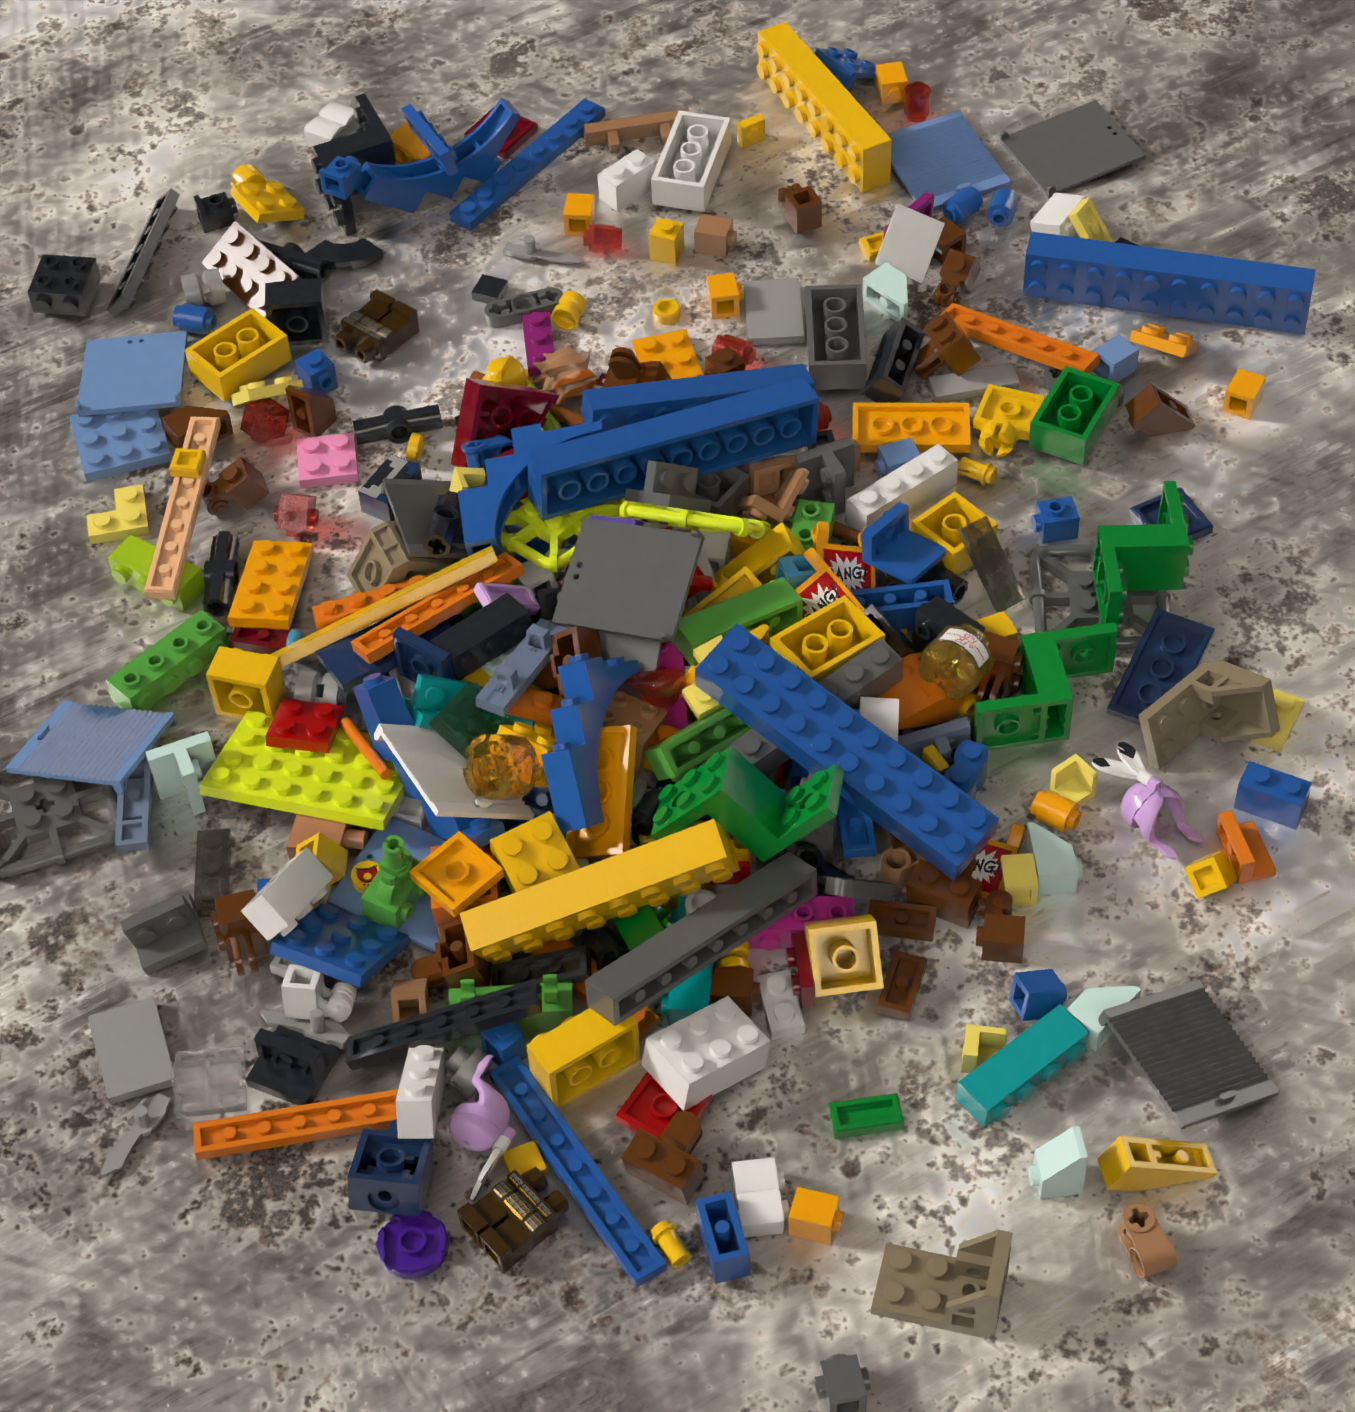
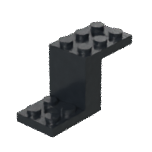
M365 93L355 96L356 108H353V112L360 126L356 130L357 133L313 146L314 158H311L313 170L318 175V178L314 180L319 195H324V202L328 211H333V218L337 227L341 226L347 236L357 233L351 197L360 193L355 189L344 200L322 192L319 170L321 168L326 169L337 156L343 158L353 156L361 163V168L365 162L396 165L393 140Z

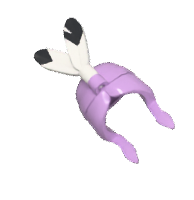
M1126 742L1118 743L1117 753L1122 762L1108 758H1095L1092 760V765L1099 771L1138 780L1125 793L1121 803V814L1130 827L1140 828L1142 836L1148 844L1158 849L1166 858L1176 860L1177 855L1170 846L1157 840L1155 837V823L1162 808L1169 809L1174 817L1176 828L1188 840L1203 843V836L1197 831L1190 829L1184 823V801L1179 793L1145 770V766L1133 746Z
M490 1054L477 1065V1070L472 1078L476 1091L467 1099V1103L456 1106L449 1118L448 1125L449 1133L453 1140L465 1149L476 1152L487 1151L491 1148L493 1150L473 1188L470 1197L473 1201L480 1193L500 1155L505 1154L516 1134L515 1130L507 1125L510 1116L508 1102L498 1091L486 1083L488 1076H483L493 1058V1055ZM479 1095V1101L476 1103L475 1100Z

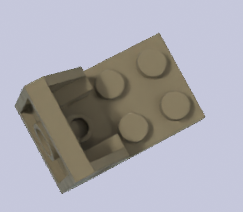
M385 521L369 531L347 576L356 592H366L380 588L385 584L406 581L417 575L423 576L429 574V572H438L464 558L409 557L397 522Z
M1223 660L1202 663L1138 715L1149 765L1157 769L1162 768L1200 735H1205L1219 742L1273 737L1280 731L1271 679Z
M995 1230L959 1244L957 1257L886 1243L871 1306V1314L976 1337L996 1334L1009 1270L1013 1233Z

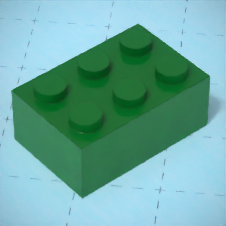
M1065 366L1030 423L1029 447L1084 465L1117 410L1120 384Z

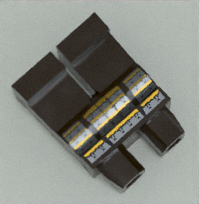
M376 289L370 294V301L366 305L341 320L342 330L335 336L336 348L345 352L354 347L356 358L364 364L373 358L382 362L387 358L386 354L392 353L419 332L417 310L399 300L396 301L395 298Z
M536 1166L522 1175L513 1170L507 1175V1179L496 1184L473 1205L468 1202L457 1210L461 1228L481 1249L483 1248L484 1253L503 1273H506L537 1247L548 1235L551 1236L559 1230L557 1220L569 1209L568 1200L557 1189L544 1199L540 1197L538 1193L548 1186V1182L544 1174Z

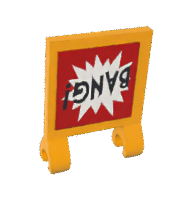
M818 521L811 532L814 549L847 589L851 591L875 588V567L862 561L861 535L863 531L858 534L859 547L828 544L829 523Z
M811 547L804 552V557L816 572L795 589L803 599V619L844 595L862 612L865 611L864 607L814 548Z
M1016 823L1012 824L1006 844L990 839L977 854L976 867L971 878L982 882L981 899H986L992 891L1003 889L1001 856L1018 854L1025 839V826Z

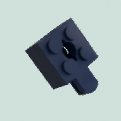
M397 1120L389 1124L387 1131L363 1129L347 1176L349 1209L420 1217L434 1169L433 1139H398ZM387 1191L391 1194V1197H387Z

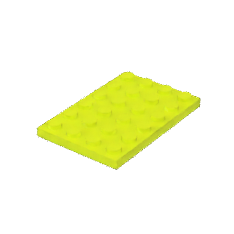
M253 711L246 712L199 784L200 795L382 831L385 830L404 796V787L399 781L393 762L384 760L392 770V776L389 779L382 780L342 728L338 729L329 753L266 746L265 736L274 716L268 717L262 712ZM362 732V734L366 737V739L374 748L370 734Z

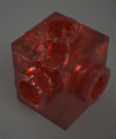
M272 398L259 399L258 401L247 403L243 411L240 430L259 443L285 436L290 410Z
M293 493L280 494L279 505H276L274 510V521L277 523V530H285L286 536L301 538L304 537V533L314 532V527H317L319 522V510L316 509L317 496Z

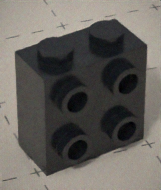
M42 254L28 289L33 312L87 316L101 280L96 258Z
M938 595L929 602L922 603L915 612V626L911 636L912 644L919 652L934 651L961 685L972 677L974 659L963 647L951 641L938 639L948 628L954 627L965 629L975 634L981 640L985 627Z

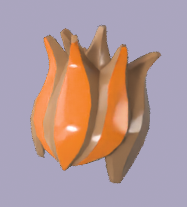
M561 347L554 353H543L546 358L545 361L532 363L542 373L533 383H544L542 390L559 394L560 396L555 403L556 406L560 405L566 398L580 396L583 394V390L592 389L597 380V375L588 368L590 351L577 353L571 347Z

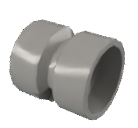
M219 268L205 270L201 276H198L196 273L180 276L187 304L204 306L205 303H209L211 306L227 303ZM209 284L211 292L203 294L201 285Z
M300 670L295 683L294 699L316 703L325 702L341 705L345 708L348 691L344 692L329 673H326L323 677L319 671Z

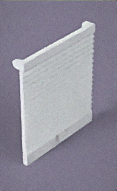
M378 725L374 733V739L381 741L383 738L436 816L533 819L534 813L528 805H525V801H522V797H519L516 789H513V785L510 784V780H507V776H504V772H501V768L488 761L490 752H487V748H484V744L481 743L477 736L431 730L411 725ZM471 755H487L486 776L489 785L494 790L492 793L508 800H491L479 795L473 787L469 775V758Z

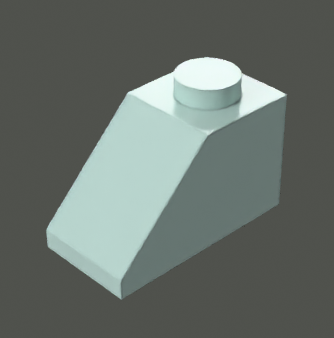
M885 262L863 278V300L896 322L902 317L907 320V275Z
M1035 822L1027 823L1025 843L1027 852L1034 853L1039 884L1038 895L1076 892L1078 878L1083 877L1081 858H1075L1073 845Z
M1137 986L1086 988L1078 998L1073 996L1064 1008L1089 1031L1086 1045L1097 1052L1114 1034L1109 1025L1101 1026L1099 1024L1098 1018L1102 1011L1139 999L1141 989Z
M1080 1126L1071 1127L1035 1150L1033 1165H1028V1174L1031 1186H1037L1040 1200L1083 1194L1088 1155Z

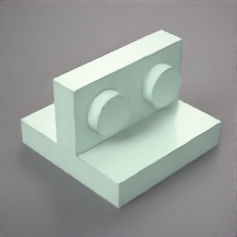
M208 731L145 752L160 800L185 792L193 815L206 811L203 798L208 796L200 795L199 784L216 760Z

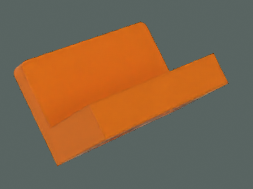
M1232 810L1219 813L1216 835L1222 848L1226 850L1237 875L1238 884L1275 876L1276 868L1255 823L1248 821L1238 824Z

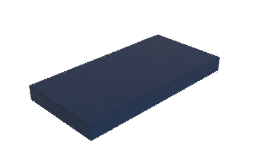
M402 611L316 652L320 663L344 692L362 684V679L374 673H381L382 675L398 667L395 650L385 655L381 660L368 664L353 651L351 641ZM445 620L418 637L431 643V639L451 628V626Z
M1156 608L1107 707V713L1140 725L1138 716L1140 713L1200 666L1215 635V628Z

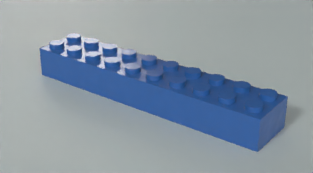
M1031 231L1025 256L1022 296L1305 335L1316 269Z
M804 377L527 452L528 499L540 519L544 521L625 498L626 488L644 491L648 460L698 468L697 477L816 444L819 397Z
M738 623L695 668V686L814 775L817 771H824L836 763L844 771L840 795L953 881L960 876L996 833L999 821L996 815Z

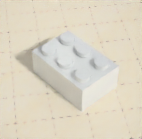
M727 996L646 1037L641 1065L678 1106L685 1111L712 1094L713 1096L764 1069L771 1040Z

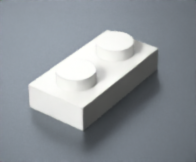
M790 970L756 976V982H760V998L771 1039L805 1033V1024L797 995L793 996Z

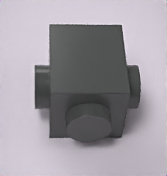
M836 1354L820 1361V1376H815L814 1382L818 1399L825 1398L827 1411L866 1412V1390H871L867 1368H860L857 1354L850 1356Z

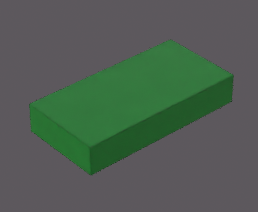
M898 1093L828 1103L834 1139L904 1129Z

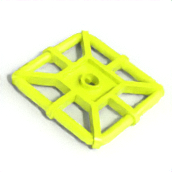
M527 497L519 501L524 504L517 510H511L505 522V525L517 524L523 529L516 534H507L502 531L500 543L506 551L510 553L516 552L540 568L550 570V573H558L559 569L570 565L575 549L574 546L559 556V544L573 534L579 536L584 518H590V515L622 518L619 510L622 504L597 505L542 521ZM622 498V499H618V500H616V501H618V502H620V503H623V502H625L626 500H625V498ZM536 536L550 544L549 558L527 546L526 543Z
M632 501L623 502L619 509L622 518L639 521L646 519L652 523L666 522L668 526L685 529L699 527L698 530L713 533L723 534V531L732 532L738 537L749 535L754 539H761L772 530L771 525L766 521Z

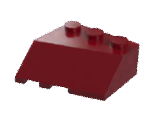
M466 378L451 464L455 467H468L466 453L461 448L462 444L466 442L482 440L496 435H505L512 440L511 429L539 423H541V428H543L547 421L545 417L552 403L555 404L560 395L518 384ZM505 446L501 453L508 451L509 446Z

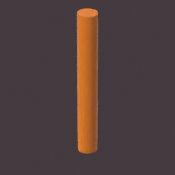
M343 718L340 721L341 728L382 780L389 779L392 776V770L351 718Z

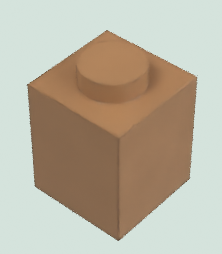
M701 214L694 230L695 253L726 258L730 248L735 247L737 241V231H733V219Z
M427 978L393 980L390 994L393 1023L430 1012Z

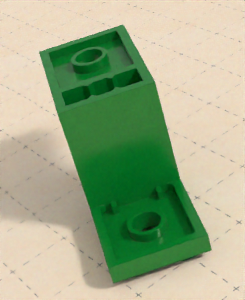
M1164 481L1157 524L1098 526L1092 574L1101 624L1115 622L1116 627H1118V623H1123L1124 612L1121 601H1126L1127 591L1182 590L1184 577L1189 576L1188 555L1193 554V538L1187 535L1189 519L1188 515H1183L1184 495L1183 493H1178L1176 481Z
M1115 622L1021 635L1020 654L1024 655V662L1018 674L1023 675L1021 688L1024 695L975 702L973 742L988 746L989 751L1069 739L1074 698L1068 679L1113 672L1118 636Z
M730 746L720 754L718 752L714 753L699 768L689 770L683 779L674 785L669 784L662 789L658 796L659 804L657 812L653 817L654 824L650 837L658 840L677 833L708 814L761 861L765 862L837 816L844 771L835 763L824 771H817L809 781L801 786L793 787L786 794Z

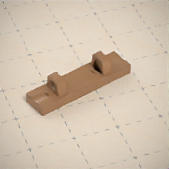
M689 108L680 109V111L689 112ZM679 110L584 124L585 145L588 147L607 144L609 153L620 152V141L659 136L661 145H665Z
M852 440L854 443V472L860 471V444L856 440ZM795 455L780 459L769 457L763 459L764 463L749 466V493L762 496L778 492L789 471L795 469Z

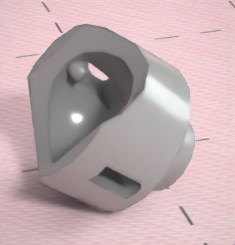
M460 1046L445 1062L454 1072L447 1082L464 1099H468L476 1091L472 1078L477 1070V1065L487 1056L479 1047L469 1055ZM491 1060L483 1076L488 1075L489 1071L498 1065Z

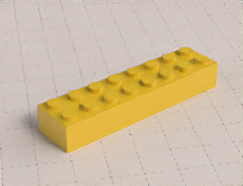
M786 21L758 31L756 49L759 57V64H757L759 77L769 84L772 92L782 99L785 107L795 114L798 122L803 123L811 137L817 139L824 152L829 153L835 160L838 168L844 170L851 183L856 184L862 192L891 182L892 139Z
M715 819L459 914L470 951L488 962L498 964L511 960L512 954L524 950L525 953L537 951L543 948V943L553 939L563 941L572 938L575 935L574 931L585 927L588 930L602 927L606 924V920L612 917L626 918L638 912L637 908L650 904V906L662 905L670 900L669 896L681 892L682 895L697 892L704 883L727 881L733 877L732 873L740 871V867L728 832Z

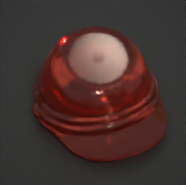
M663 669L639 672L629 677L624 683L635 687L642 700L647 704L669 708L673 707L681 698L682 689L685 687L687 677L683 669Z

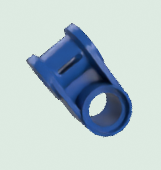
M505 435L473 440L461 446L462 451L466 453L468 467L484 468L485 473V459L499 455L505 446H509L508 450L514 447L513 440Z

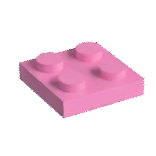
M354 432L296 439L301 489L359 482Z

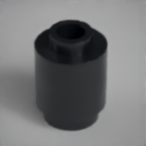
M654 787L650 791L645 792L631 816L633 827L641 835L651 836L654 824L653 817L657 812L659 804L658 796L663 788Z

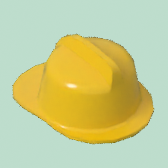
M508 355L507 357H499L492 360L488 364L486 374L482 380L513 383L528 387L527 382L531 381L532 383L534 376L529 377L528 370L523 368V365L514 356Z

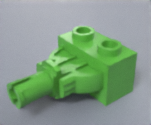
M390 835L385 839L386 842L382 844L384 856L378 863L380 870L360 899L363 916L381 925L392 926L398 931L404 921L408 922L412 918L416 903L421 896L425 897L427 893L412 881L409 875V871L419 864L421 860L411 856V852L404 848V841L400 836Z

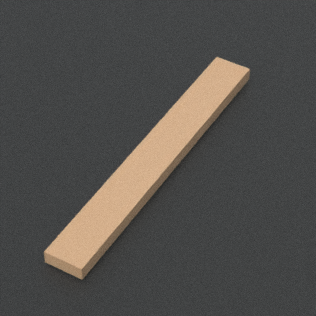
M191 416L182 448L205 450L206 460L200 479L174 477L144 589L146 599L176 600L221 427L219 417Z

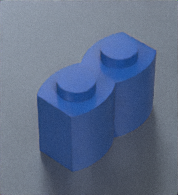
M967 739L964 740L955 751L954 764L947 769L944 775L947 780L975 801L976 792L983 787L986 781L988 746Z

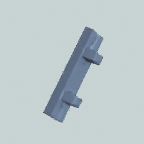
M542 618L536 624H532L527 630L525 638L507 660L497 666L493 677L476 696V707L505 717L550 661V655L553 654L551 635L568 628L555 625Z
M967 717L898 736V743L921 760L923 748L933 744L947 763H951L952 750L957 748L966 739L971 741V726Z
M145 756L123 784L125 788L123 793L117 796L115 848L118 854L150 850L153 777L147 756Z

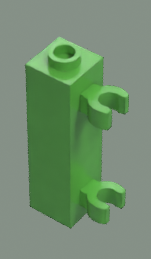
M557 974L543 975V983H540L542 986V1013L513 1022L517 1023L523 1032L547 1031L561 1025L566 1018L574 1016L572 981L558 982ZM474 979L460 980L461 988L449 989V1002H444L443 1007L513 985L475 987ZM477 1032V1033H474V1034H471V1035H479L480 1032Z

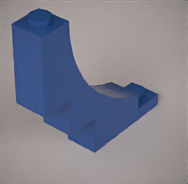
M374 673L364 677L362 684L353 687L375 750L382 759L393 762L399 781L404 787L405 797L421 801L433 835L448 840L460 831L477 847L481 848L490 843V839L506 832L503 822L488 818L436 816L383 738L381 741L374 739V733L379 724L416 726L395 678L383 676L381 673Z

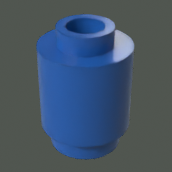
M974 187L962 188L943 203L944 216L954 224H961L979 211L983 203L981 193Z
M1001 188L993 194L986 216L988 221L994 226L1006 227L1012 223L1019 204L1014 190Z
M184 303L182 306L177 305L172 316L173 326L179 328L180 331L187 330V332L208 335L211 330H214L217 321L216 314L213 313L211 307Z

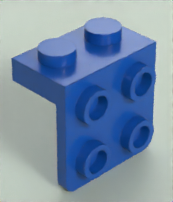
M830 46L828 49L816 48L814 54L849 93H851L857 77L875 79L876 65L868 60L858 58L859 54L849 48L839 50Z
M898 502L890 510L885 511L872 525L867 526L861 535L862 561L909 584L916 582L946 556L945 547L909 530V506Z

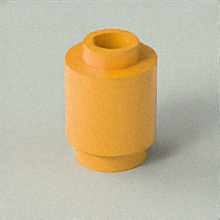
M1040 790L1034 798L1030 813L1036 816V820L1063 833L1068 832L1069 829L1074 830L1082 816V812L1078 811L1079 803L1051 790L1048 792Z

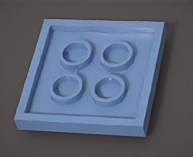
M157 409L87 416L69 415L86 482L172 461Z

